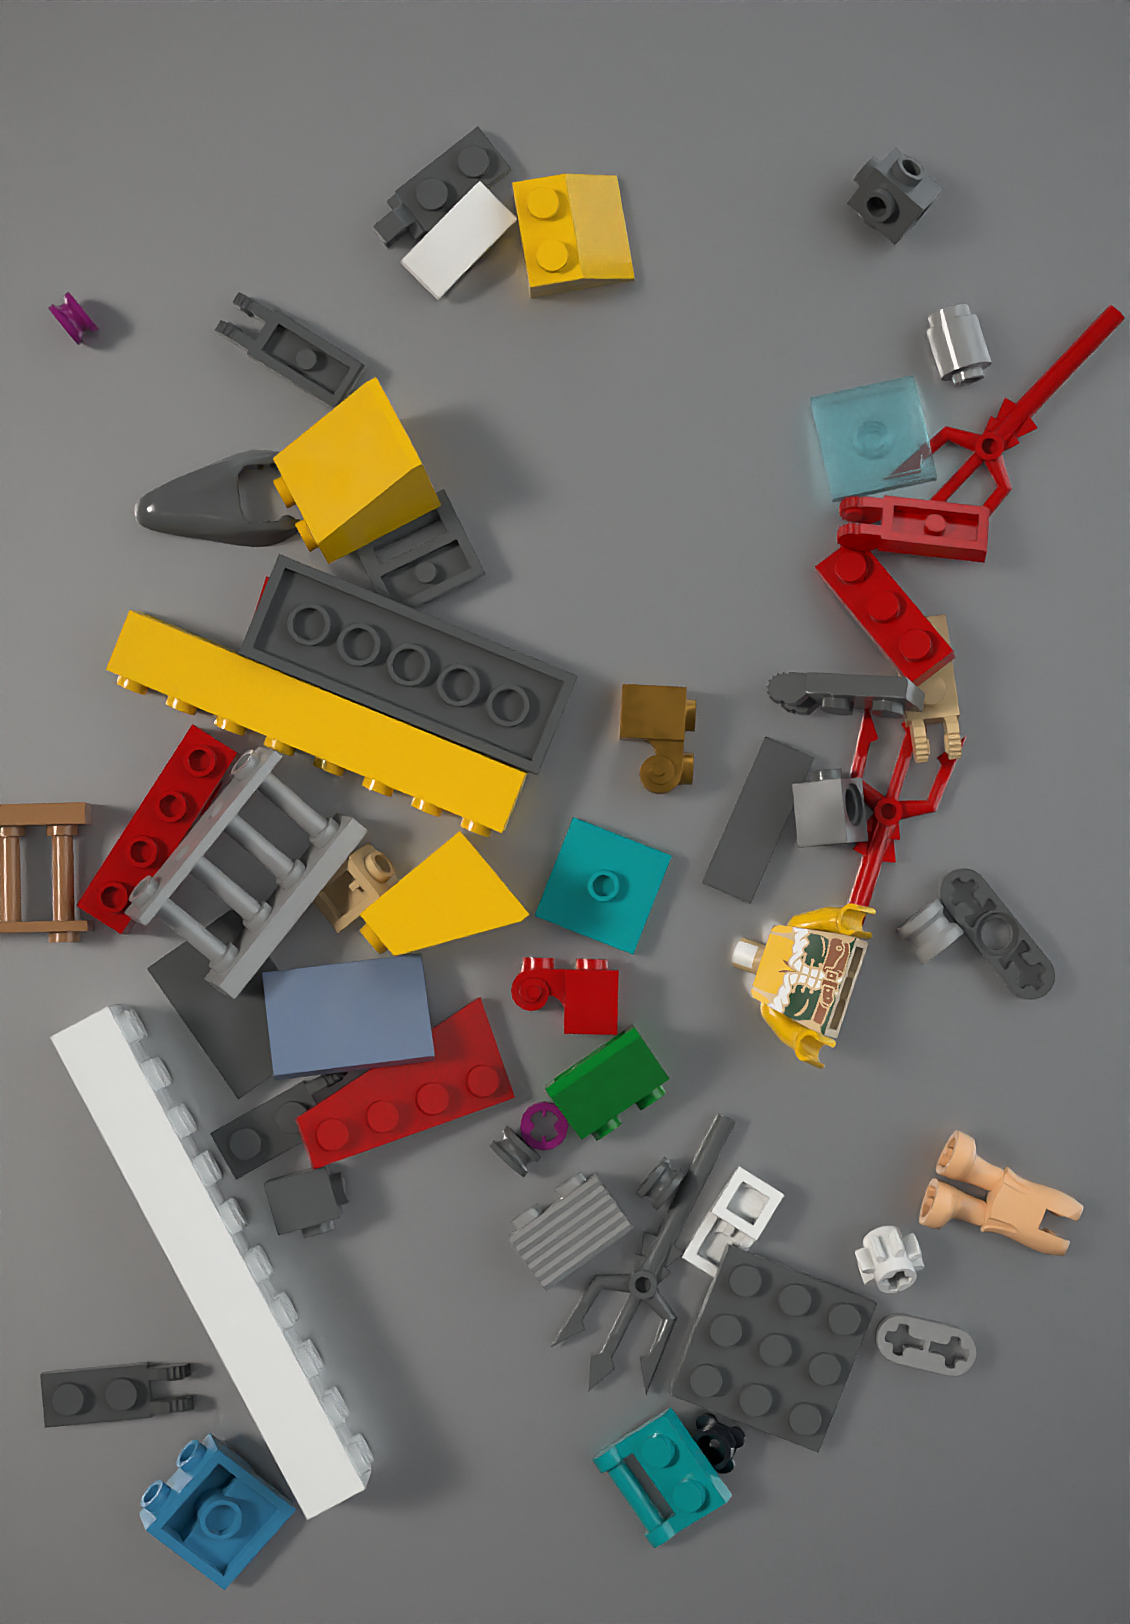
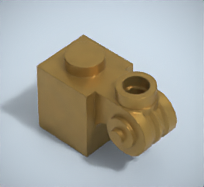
M622 684L619 740L648 742L654 748L656 754L647 758L640 767L639 777L643 787L654 794H665L673 790L677 785H692L694 753L684 752L685 731L695 732L696 700L686 699L687 687Z

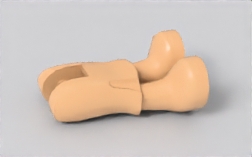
M959 1130L954 1131L941 1152L936 1165V1172L947 1178L965 1182L989 1191L986 1200L974 1197L949 1183L933 1178L923 1198L919 1223L928 1228L940 1229L950 1219L965 1221L980 1226L981 1232L1001 1234L1035 1251L1049 1255L1064 1256L1070 1241L1057 1236L1049 1229H1040L1043 1216L1047 1209L1050 1210L1051 1214L1058 1217H1067L1078 1221L1084 1206L1062 1191L1018 1176L1008 1166L1001 1169L988 1163L976 1154L975 1140L971 1136Z

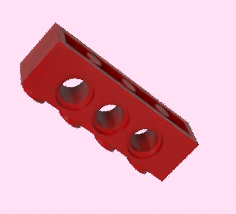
M192 724L76 906L121 935L130 934L137 922L128 917L124 912L132 904L129 901L132 891L145 877L149 875L154 877L215 801L231 776L233 766L242 755Z

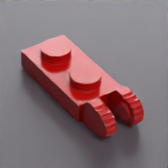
M851 495V497H845L840 502L839 516L842 517V520L845 519L847 522L854 523L843 524L837 530V544H840V547H844V549L869 552L878 548V551L985 563L990 509L987 507L884 495V498ZM880 521V525H872L873 523Z

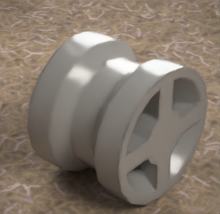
M938 898L916 912L896 930L902 939L910 940L916 947V957L922 964L938 955L964 932L957 923L949 922L943 915L944 906Z

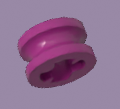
M67 292L63 295L64 302L61 305L56 306L52 304L48 309L77 345H80L83 342L82 336L85 332L91 331L94 333L99 328L73 296Z
M543 1101L534 1103L526 1109L522 1115L520 1129L522 1137L527 1144L534 1149L544 1151L554 1149L562 1143L567 1134L568 1122L556 1104ZM542 1111L543 1117H545L546 1112L549 1111L556 1115L558 1120L554 1123V1129L557 1135L554 1138L546 1140V1136L543 1135L542 1140H538L532 1136L530 1132L534 1129L535 1124L531 1117L535 1113Z

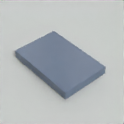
M422 953L262 972L274 1080L435 1061Z

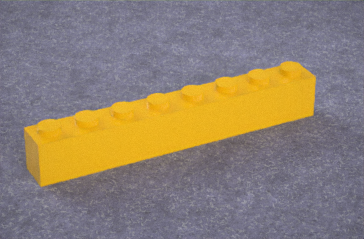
M129 610L106 667V670L119 675L116 684L141 695H146L149 688L168 695L165 704L176 710L195 716L198 708L217 715L214 725L241 736H244L247 728L266 736L263 745L289 756H293L296 749L316 756L312 765L341 777L345 769L364 776L362 786L388 797L392 796L394 789L414 797L411 803L412 807L436 817H441L443 809L463 817L460 824L461 827L490 838L492 830L500 833L506 830L529 774L528 771L240 655L238 651L138 610Z

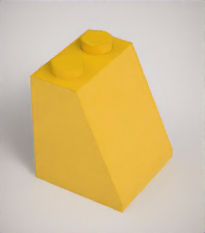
M377 377L364 383L273 457L282 475L273 480L278 493L287 509L297 504L304 519L295 523L306 547L309 552L319 547L328 564L442 506L416 450Z
M459 831L359 915L367 924L359 930L379 954L389 950L393 956H398L519 923L530 916V913L465 835Z

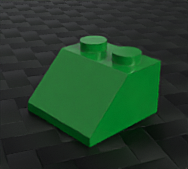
M632 1024L546 1083L545 1090L581 1140L592 1134L595 1140L598 1141L622 1124L618 1114L634 1103L641 1111L665 1095L667 1092L662 1084L670 1078Z

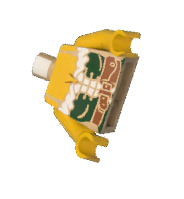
M850 903L843 907H824L794 915L789 920L787 926L774 925L772 927L766 944L742 937L733 954L732 966L734 968L756 975L751 988V997L761 1002V1016L782 1043L795 1051L796 1057L799 1060L819 1069H823L825 1066L818 1059L821 1047L826 1044L834 1048L836 1045L835 1040L829 1037L836 1039L838 1037L869 942L862 939L869 940L872 937V933L865 932L862 929L864 917L867 914L875 915L876 911L871 907Z

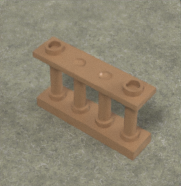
M86 802L0 804V933L48 932V943L81 942L80 931H94V920L75 921L73 836L79 835L78 825H92V804ZM46 826V836H52L53 921L22 922L20 837H25V827Z

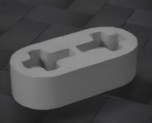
M893 1313L883 1318L875 1330V1342L878 1350L887 1360L897 1364L946 1376H959L972 1368L976 1360L977 1348L974 1340L965 1330L954 1325L905 1313ZM899 1324H906V1332L910 1336L922 1339L921 1347L905 1344L900 1352H893V1344L885 1339L887 1331L896 1332ZM951 1336L958 1337V1345L966 1350L964 1358L955 1357L952 1365L945 1364V1357L940 1352L929 1350L931 1342L945 1345L949 1344Z

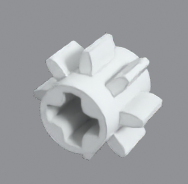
M883 1226L872 1230L863 1240L864 1248L855 1251L864 1285L868 1286L876 1282L879 1290L884 1293H897L909 1288L916 1281L917 1275L915 1271L922 1270L925 1267L915 1234L911 1233L903 1237L901 1230L895 1226Z

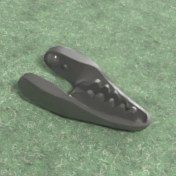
M249 450L234 454L180 476L145 494L138 500L134 510L137 522L152 531L247 547H268L281 543L299 532L295 523L301 521L291 515H284L279 521L253 524L244 517L238 489L240 472L243 469L263 470L270 467L279 471L273 457L280 453V451Z

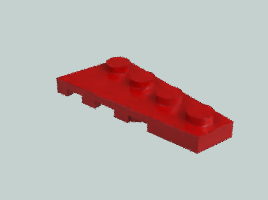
M481 997L474 999L459 1011L431 1028L435 1061L371 1068L295 1118L312 1169L320 1168L515 1098Z

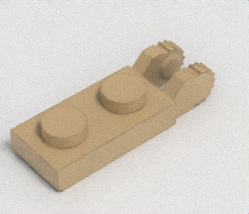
M946 614L925 616L950 646ZM951 661L918 686L925 693L923 712L904 711L905 727H910L916 763L928 762L930 745L929 739L926 737L925 725L943 723L944 749L948 754L949 760L962 758L958 723L960 711L953 663Z

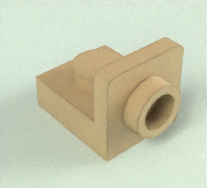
M367 843L348 856L313 900V903L336 932L339 933L359 918L361 912L400 880L394 874V867L390 860L380 851H376L370 843Z

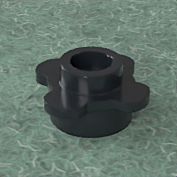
M711 1413L701 1414L696 1420L697 1432L693 1439L715 1471L720 1474H727L735 1467L733 1457L737 1448L744 1445L746 1440L745 1434L738 1426L728 1427L718 1422L716 1416ZM711 1440H717L720 1443V1447H714L711 1444Z

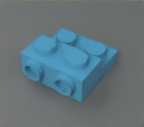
M210 1433L202 1443L195 1439L182 1449L176 1461V1465L179 1468L166 1483L162 1480H157L147 1488L141 1498L140 1505L143 1509L139 1512V1515L148 1533L225 1590L296 1509L292 1501L253 1472L246 1460Z

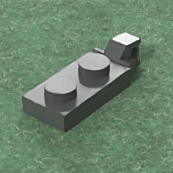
M477 126L395 191V194L386 201L392 211L373 226L374 232L387 248L408 232L418 240L427 234L479 181L487 189H490L509 174L511 167Z

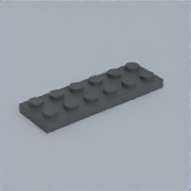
M281 554L278 555L239 651L240 655L535 775L539 773L578 677L575 674Z

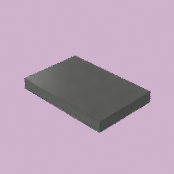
M231 909L206 926L205 929L223 944L227 942L233 943L245 928L243 925L244 919ZM185 941L148 967L147 970L235 1096L240 1099L273 1076L262 972L279 971V968L269 956L238 996L233 999L219 992L204 979L211 970L209 967L210 960Z

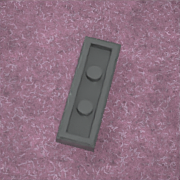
M764 738L701 883L751 904L794 806L792 784L804 783L814 757L771 738Z

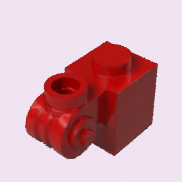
M523 957L521 973L514 979L511 988L512 998L517 1006L523 1010L536 1011L545 1005L548 996H553L559 999L564 1007V1034L617 1035L619 970H608V959L576 958V969H555V958Z

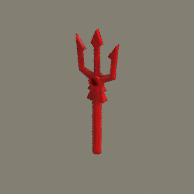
M1109 305L1016 404L1006 397L1004 398L997 417L990 416L983 434L945 426L884 481L921 475L920 466L944 444L950 441L974 452V454L930 500L946 502L978 467L985 462L997 486L982 505L990 509V518L1012 490L1002 453L1019 445L1020 443L1017 438L1038 429L1031 419L1033 415L1125 320V317L1114 306Z
M864 709L849 778L863 779L870 743L878 740L869 709ZM905 720L901 723L905 736L886 796L862 780L864 802L872 810V815L866 821L868 841L857 842L852 850L863 856L848 904L853 903L869 907L882 863H896L894 840H900L899 821L936 812L957 762V759L949 760L948 754L943 752L936 757L941 766L927 800L898 801L913 754L910 727H905ZM967 735L961 739V748L964 745ZM866 916L864 917V919H863V921H862V927H863V924H864V921H865Z

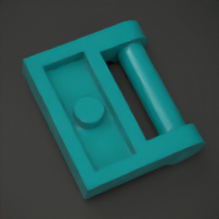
M671 1407L610 1444L592 1458L600 1473H608L645 1526L647 1531L644 1533V1536L653 1548L662 1545L676 1533L726 1504L732 1496ZM630 1454H634L673 1510V1513L664 1518L625 1462L624 1458Z

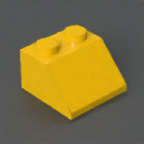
M564 173L512 182L513 199L531 298L635 281L617 175Z

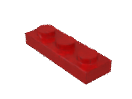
M840 547L815 566L818 576L902 677H907L917 687L956 658L954 650L871 551L859 552L854 549L850 551V549Z

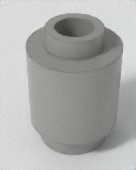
M968 304L952 305L930 314L927 317L930 328L927 329L926 333L940 379L942 381L952 380L954 387L966 386L985 377L983 370L988 368L992 362L977 315L970 313Z

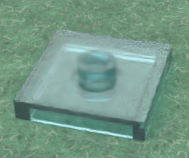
M914 375L810 397L811 410L832 503L840 502L845 497H851V495L863 497L937 480Z

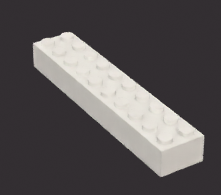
M121 1004L107 1006L56 1033L50 1039L307 1520L366 1489L372 1470L370 1464L374 1462L373 1455L362 1435L359 1433L352 1437L345 1424V1416L349 1415L347 1406L335 1386L327 1389L319 1375V1369L323 1368L324 1365L312 1341L307 1339L301 1342L293 1327L295 1326L294 1322L298 1320V1316L290 1299L284 1291L276 1295L268 1278L269 1274L273 1273V1269L266 1254L259 1244L251 1248L242 1230L248 1225V1222L234 1197L226 1200L216 1183L223 1178L222 1173L210 1151L206 1150L200 1153L191 1134L198 1131L190 1112L184 1103L175 1106L166 1087L172 1084V1080L159 1056L150 1058L141 1040L147 1037V1033L141 1020L133 1009L124 1010Z

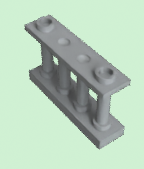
M258 746L255 751L252 749L248 750L238 759L231 770V774L234 776L233 779L154 877L149 875L138 883L129 897V901L132 904L124 912L132 920L145 926L156 915L210 960L209 967L211 970L204 979L219 992L233 999L238 996L368 832L354 818L336 813L333 818L327 817L324 819L271 773L282 756L273 749ZM256 789L311 835L309 841L312 844L300 859L290 860L237 815ZM222 831L277 876L276 883L278 887L266 902L264 900L257 902L203 856ZM189 873L244 918L243 925L245 928L233 943L227 942L223 944L169 899Z

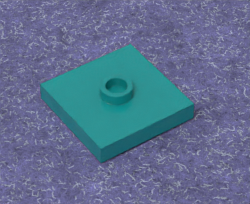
M573 817L534 916L633 955L672 856Z

